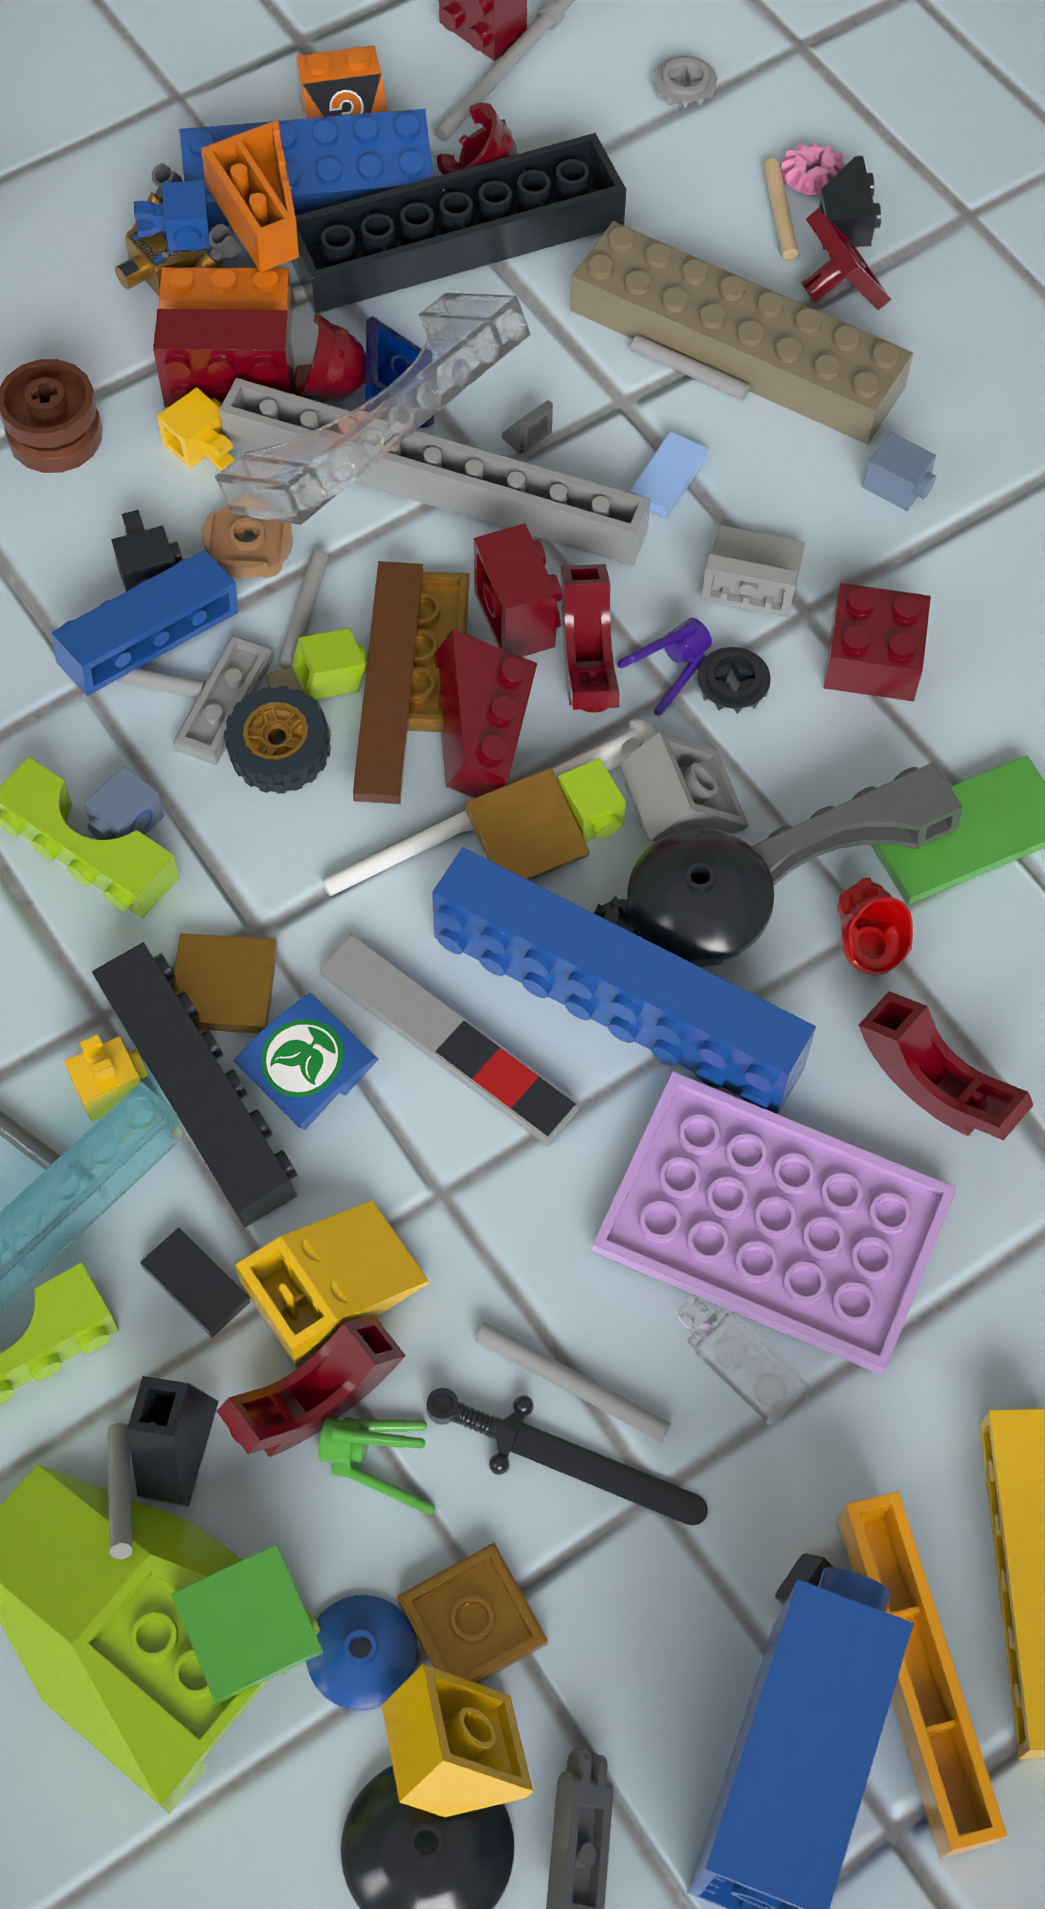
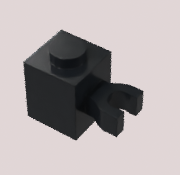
M139 509L121 514L126 535L111 539L118 570L126 592L138 586L142 581L153 578L183 560L178 542L169 543L163 525L145 530Z

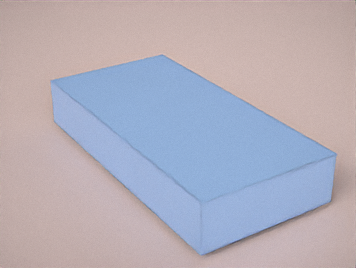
M670 431L629 493L651 499L650 511L668 518L706 461L709 448Z

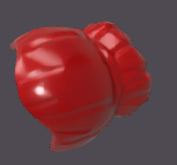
M871 877L861 879L857 884L851 886L840 895L836 906L841 919L840 941L842 951L849 964L858 971L871 976L884 975L892 971L907 957L912 949L913 921L911 912L902 901L891 897V894L883 889V886L872 882Z

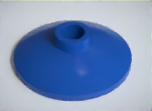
M371 1595L350 1596L335 1602L317 1618L320 1631L316 1636L322 1647L323 1654L306 1661L314 1685L332 1703L346 1709L360 1711L381 1707L414 1673L418 1653L416 1636L408 1618L391 1602ZM357 1639H366L371 1644L370 1653L363 1658H356L350 1653L351 1644Z

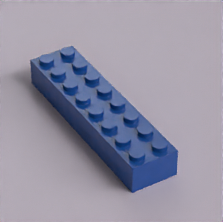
M464 847L461 848L432 891L434 936L445 949L454 954H467L480 961V964L494 975H507L521 982L528 992L539 998L550 997L565 1005V1008L579 1019H592L604 1025L619 1040L627 1043L634 1041L650 1049L657 1059L668 1065L674 1066L679 1064L694 1072L700 1081L710 1087H723L739 1095L741 1100L779 1114L805 1068L816 1030L815 1025Z

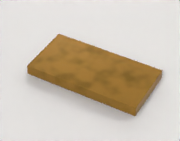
M423 572L408 731L442 732L444 730L442 707L438 705V693L441 690L439 668H435L434 654L452 629L467 634L469 573Z

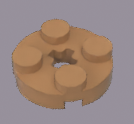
M241 496L226 501L227 507L220 510L216 515L215 510L208 515L202 530L204 549L229 576L243 579L261 576L270 578L276 576L281 571L282 563L288 558L292 550L293 538L290 520L286 514L284 516L276 510V504L262 497ZM245 532H253L255 540L252 542H242L237 540V538H244Z

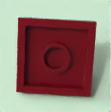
M820 208L816 209L806 218V221L830 257V260L801 282L807 293L816 303L821 301V298L844 279H847L878 311L892 300L853 242Z

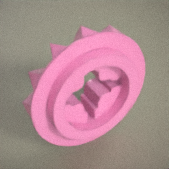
M814 141L809 147L798 143L795 150H787L781 165V173L785 183L793 190L807 195H820L821 189L845 165L843 164L842 154L833 153L831 145L822 148L818 147ZM815 163L821 165L820 167L816 166L813 169H810L808 172H806L807 165L813 166Z

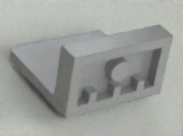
M720 525L717 530L712 554H708L701 600L789 618L805 543L801 540Z

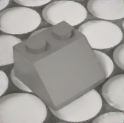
M659 731L619 763L626 779V790L635 801L642 818L641 827L647 837L650 838V841L656 842L674 832L692 828H710L733 834L743 831L749 826L717 749Z

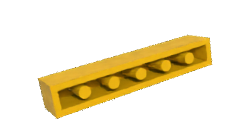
M1045 1409L989 1410L980 1423V1434L1018 1759L1045 1758Z

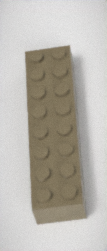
M614 221L572 274L570 311L632 339L638 334L750 384V392L867 445L906 387L913 352Z

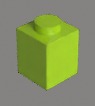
M345 628L298 637L292 667L304 694L309 698L312 697L314 700L358 692L363 673L366 672L367 654L362 645H357L351 629Z
M600 758L558 775V783L585 842L596 837L598 839L607 838L624 825L626 800Z

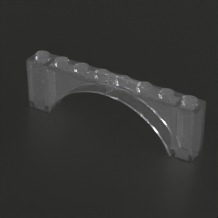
M444 293L418 314L426 332L427 340L412 365L390 386L362 406L312 432L276 445L244 452L214 476L232 514L302 525L531 335L517 295Z

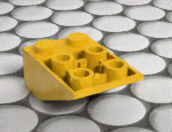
M373 1200L284 1234L235 1264L242 1287L296 1369L313 1357L343 1323L373 1315L378 1317L429 1284V1280Z

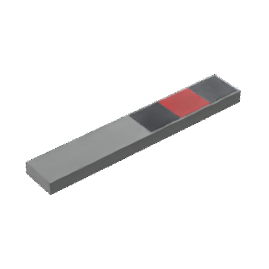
M352 934L320 967V974L323 978L547 1147L579 1112L580 1104Z

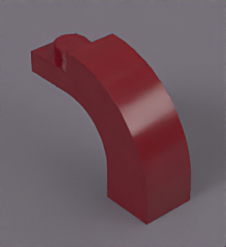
M606 564L560 566L563 647L569 705H572L573 710L582 709L589 713L602 712L607 708H619V687L614 668L611 640L610 580Z
M888 991L858 1025L873 1057L889 1078L911 1100L934 1118L966 1136H969L974 1129H977L1004 1141L1033 1106L1028 1091L988 1076L974 1069L958 1057L938 1033L927 1005Z
M375 1315L342 1324L313 1357L298 1369L271 1385L228 1397L216 1412L229 1428L233 1439L243 1447L247 1454L264 1450L271 1457L300 1444L321 1431L327 1418L337 1419L354 1407L375 1389L406 1355Z

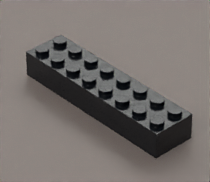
M592 133L297 215L295 217L299 258L291 260L304 287L312 309L317 314L606 231L613 221L624 226L626 188L597 134Z

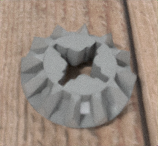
M678 56L670 58L658 66L654 75V86L657 87L658 97L667 98L669 105L678 102L682 103L684 108L689 103L701 106L704 99H712L717 86V75L711 65L699 58ZM683 77H687L689 87L682 86L681 81H683Z

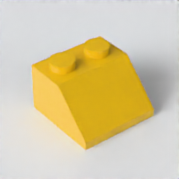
M422 1664L382 1704L400 1803L448 1817L524 1799L533 1792L510 1695Z

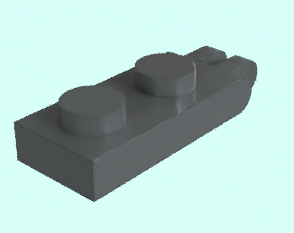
M580 1749L572 1750L568 1756L567 1770L562 1772L558 1778L546 1909H604L614 1790L612 1784L606 1781L608 1763L603 1755L589 1753Z

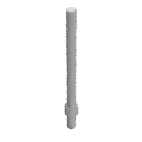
M549 0L537 12V19L434 129V133L439 140L446 141L469 117L470 106L482 102L546 31L556 28L564 19V12L575 0Z

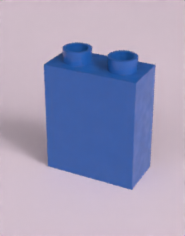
M840 1568L823 1569L818 1587L799 1579L797 1580L772 1627L687 1891L688 1894L725 1909H830L914 1624L886 1613L891 1591L881 1583L859 1573Z

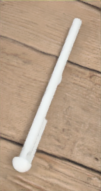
M643 719L631 720L629 722L630 731L552 768L557 778L560 774L600 758L607 771L619 766L622 760L656 734L653 726ZM466 810L323 879L322 883L329 896H332L464 831H473L474 828Z

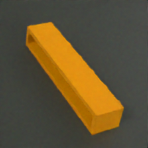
M898 1491L845 1504L837 1522L852 1571L881 1583L891 1591L886 1613L914 1623L891 1700L939 1859L996 1844L1008 1835L900 1493Z

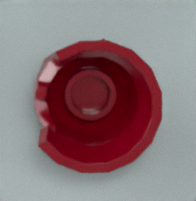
M480 102L470 106L469 113L474 124L481 123L484 127L478 129L470 136L464 134L461 136L459 142L462 145L459 163L455 161L454 155L441 153L437 156V167L442 175L517 154V146L512 138V132L508 129L505 119L499 118L491 104Z
M318 313L314 316V322L318 325V337L312 364L298 365L296 367L293 394L303 398L320 399L324 403L332 399H344L365 384L367 366L366 354L361 342L350 334L347 329L332 324Z

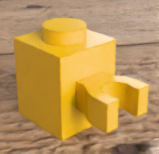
M195 388L157 415L162 444L189 468H192L206 457L222 473L236 464L235 458L228 453V451L233 449V443L223 435L219 413L222 404L217 399H210L198 388Z
M98 1034L81 1041L79 1044L82 1053L64 1061L70 1079L90 1122L146 1098L141 1079L148 1077L147 1070L137 1049L127 1052L120 1036L103 1044Z

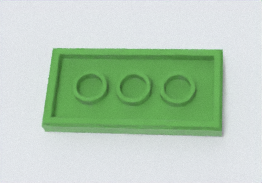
M1028 755L950 787L962 805L957 830L917 849L897 845L870 844L907 905L1045 848V781Z

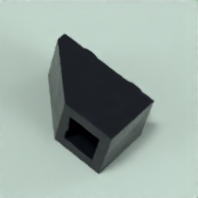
M855 156L821 189L818 206L853 242L855 247L871 246L874 228H880L881 207L879 203H874L873 201L874 176L872 172L867 173L863 156Z
M142 1376L127 1427L138 1497L189 1507L218 1406V1400L189 1383Z

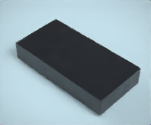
M179 1227L140 1261L142 1269L211 1338L250 1303L249 1296Z

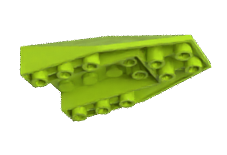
M37 1464L0 1505V1624L41 1700L170 1815L208 1768L203 1760L269 1681L260 1683L216 1704L171 1593L242 1560L195 1523L132 1499V1554L125 1559H115L109 1553L108 1490ZM306 1610L317 1635L320 1628L316 1617Z

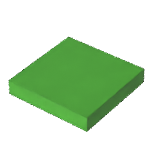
M277 1544L171 1593L216 1704L323 1654L322 1647Z

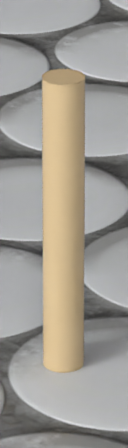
M770 158L764 162L763 166L782 257L787 261L794 260L798 257L799 252L780 163L778 159Z

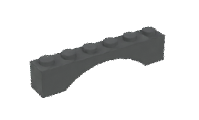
M932 762L919 769L918 767H910L899 773L893 781L878 788L875 786L864 788L852 800L837 807H823L816 811L809 820L794 827L790 825L780 827L772 832L766 840L752 847L766 862L775 886L795 868L815 857L837 849L865 844L897 845L917 849L957 830L962 805L935 763ZM700 875L694 877L692 881L696 884H705L709 879Z

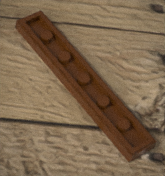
M378 561L353 786V801L401 804L423 583V564Z

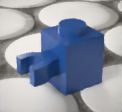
M204 180L162 183L163 204H155L150 201H134L135 220H137L138 237H149L160 231H166L169 251L211 248L208 240L210 226Z

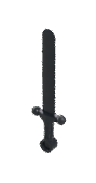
M447 1388L435 1389L427 1398V1415L434 1423L444 1425L453 1422L461 1426L464 1425L466 1428L469 1427L470 1430L474 1429L475 1432L479 1431L480 1434L484 1433L485 1436L488 1435L489 1438L496 1440L498 1454L493 1455L489 1460V1469L496 1475H502L508 1471L510 1467L508 1457L510 1452H513L687 1525H698L707 1516V1504L698 1494L523 1423L525 1416L529 1415L534 1409L532 1399L526 1395H521L514 1400L513 1409L515 1412L504 1420L459 1402L455 1393Z

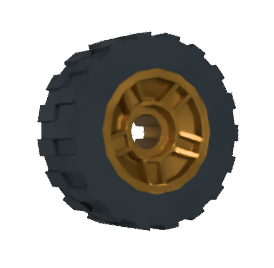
M269 686L261 688L262 690L256 693L251 692L245 696L246 698L242 702L238 701L233 707V713L231 716L228 715L226 720L227 730H224V739L235 772L239 777L242 776L247 785L250 787L255 786L262 792L268 793L273 791L277 792V794H283L289 790L294 789V791L302 789L303 785L308 782L312 783L317 778V774L323 771L327 765V756L330 757L331 747L329 741L331 740L322 708L319 709L317 702L312 697H307L303 691L288 689V686H279V688H270ZM281 736L285 737V741L283 743L278 745L272 744L276 741H279Z

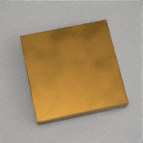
M552 768L465 802L464 808L487 859L529 881L588 857L590 854L589 848Z
M180 933L174 969L176 979L172 982V989L176 995L185 991L200 1015V1017L193 1020L198 1030L209 1029L211 1031L260 1033L268 1026L278 949L276 939Z
M495 1543L486 1546L397 1596L398 1602L432 1667L477 1684L548 1644L543 1630Z

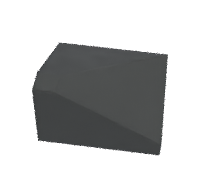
M550 400L544 402L502 432V438L519 454L530 449L552 433L553 403Z

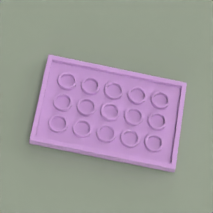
M672 1071L593 1242L592 1252L883 1376L957 1188Z

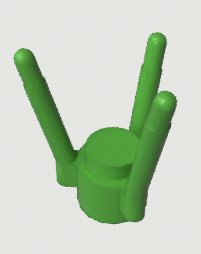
M345 1417L344 1420L332 1418L325 1420L320 1435L318 1458L319 1461L333 1463L332 1475L351 1478L426 1514H433L435 1512L433 1504L353 1466L354 1462L364 1463L369 1444L422 1449L425 1446L423 1438L376 1432L424 1431L427 1428L425 1421L361 1420Z

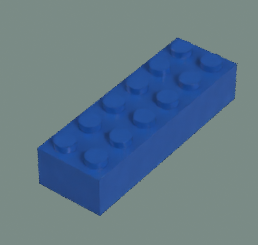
M426 109L278 121L295 216L434 177ZM272 121L179 129L184 181L204 180L205 183L201 148ZM205 184L210 228L218 224L231 226Z

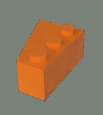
M278 120L201 148L206 187L259 271L263 272L299 258L296 217Z

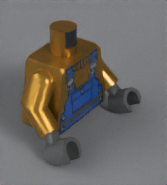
M158 164L152 172V181L158 189L156 193H150L147 201L163 204L162 183L182 182V177L175 171L171 173V168L166 164ZM136 220L131 230L125 236L129 260L116 266L115 272L125 289L129 290L145 281L159 296L162 267L221 268L223 256L227 258L236 256L240 246L239 242L232 237V231L225 225L218 224L209 234L208 240L211 248L169 251L166 231H160L149 237H138Z

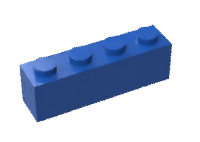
M203 550L188 559L179 561L175 566L151 579L142 581L138 586L114 599L103 602L99 607L75 620L64 623L60 628L52 631L51 636L56 663L82 692L89 696L127 675L132 670L147 664L237 614L236 582Z

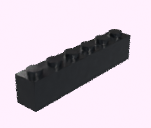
M142 942L91 971L243 1227L249 1226L297 1197L290 1181L298 1176L296 1170L283 1149L275 1154L272 1152L265 1140L273 1135L258 1109L249 1113L241 1099L248 1095L246 1089L233 1069L224 1073L218 1064L217 1059L224 1054L209 1029L200 1034L194 1025L193 1020L200 1017L185 991L178 995L175 994L169 982L176 979V976L163 954L160 953L153 957L145 943Z

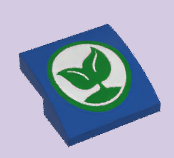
M308 993L273 1020L233 1061L299 1128L306 1130L339 1093L346 1096L379 1058L314 994Z

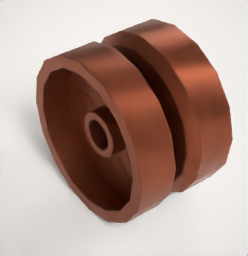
M38 359L20 365L5 377L0 386V417L4 424L8 445L15 459L26 468L38 472L63 473L80 467L94 456L102 441V424L96 408L94 390L86 373L76 365L59 359Z

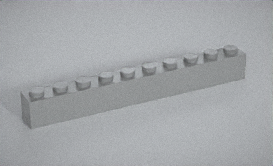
M236 378L219 409L223 435L233 443L235 448L505 528L526 523L532 536L634 566L648 532L651 500L649 498Z

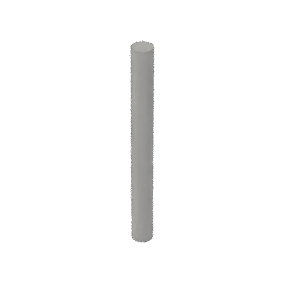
M486 1322L483 1323L476 1335L475 1341L652 1438L660 1442L665 1438L671 1425L665 1419Z

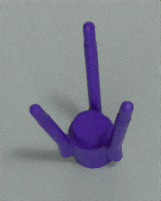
M691 617L665 636L620 659L617 662V666L622 669L663 648L669 658L675 663H688L654 709L655 715L660 716L672 703L694 672L699 669L700 664L706 657L703 652L711 647L712 638L706 626L698 619Z

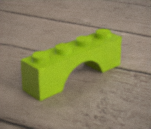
M28 757L0 785V826L14 837L21 834L30 840L33 848L46 860L52 862L56 858L66 865L69 873L82 885L87 887L91 883L103 891L105 898L118 910L125 912L129 909L143 919L180 879L174 855L138 830L111 840H96L76 833L67 825L72 802L65 781L31 757Z
M82 1262L34 1288L35 1307L30 1325L14 1345L0 1353V1405L14 1395V1389L32 1379L40 1381L54 1375L63 1366L62 1362L80 1352L87 1354L98 1350L110 1340L111 1334L118 1331L111 1313Z

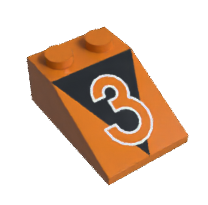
M375 45L296 56L299 92L305 118L388 112Z

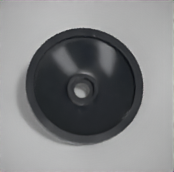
M710 828L686 829L661 838L640 856L633 867L628 882V909L631 920L643 939L691 963H715L742 953L762 935L770 921L774 907V884L766 862L746 841L721 830ZM701 875L707 877L709 881L705 884H696L692 879Z
M393 1765L377 1774L358 1794L348 1812L341 1838L343 1874L348 1889L360 1909H494L508 1885L514 1862V1834L504 1803L448 1817L400 1803ZM423 1833H432L438 1839L436 1850L429 1855H423L415 1848L417 1838Z

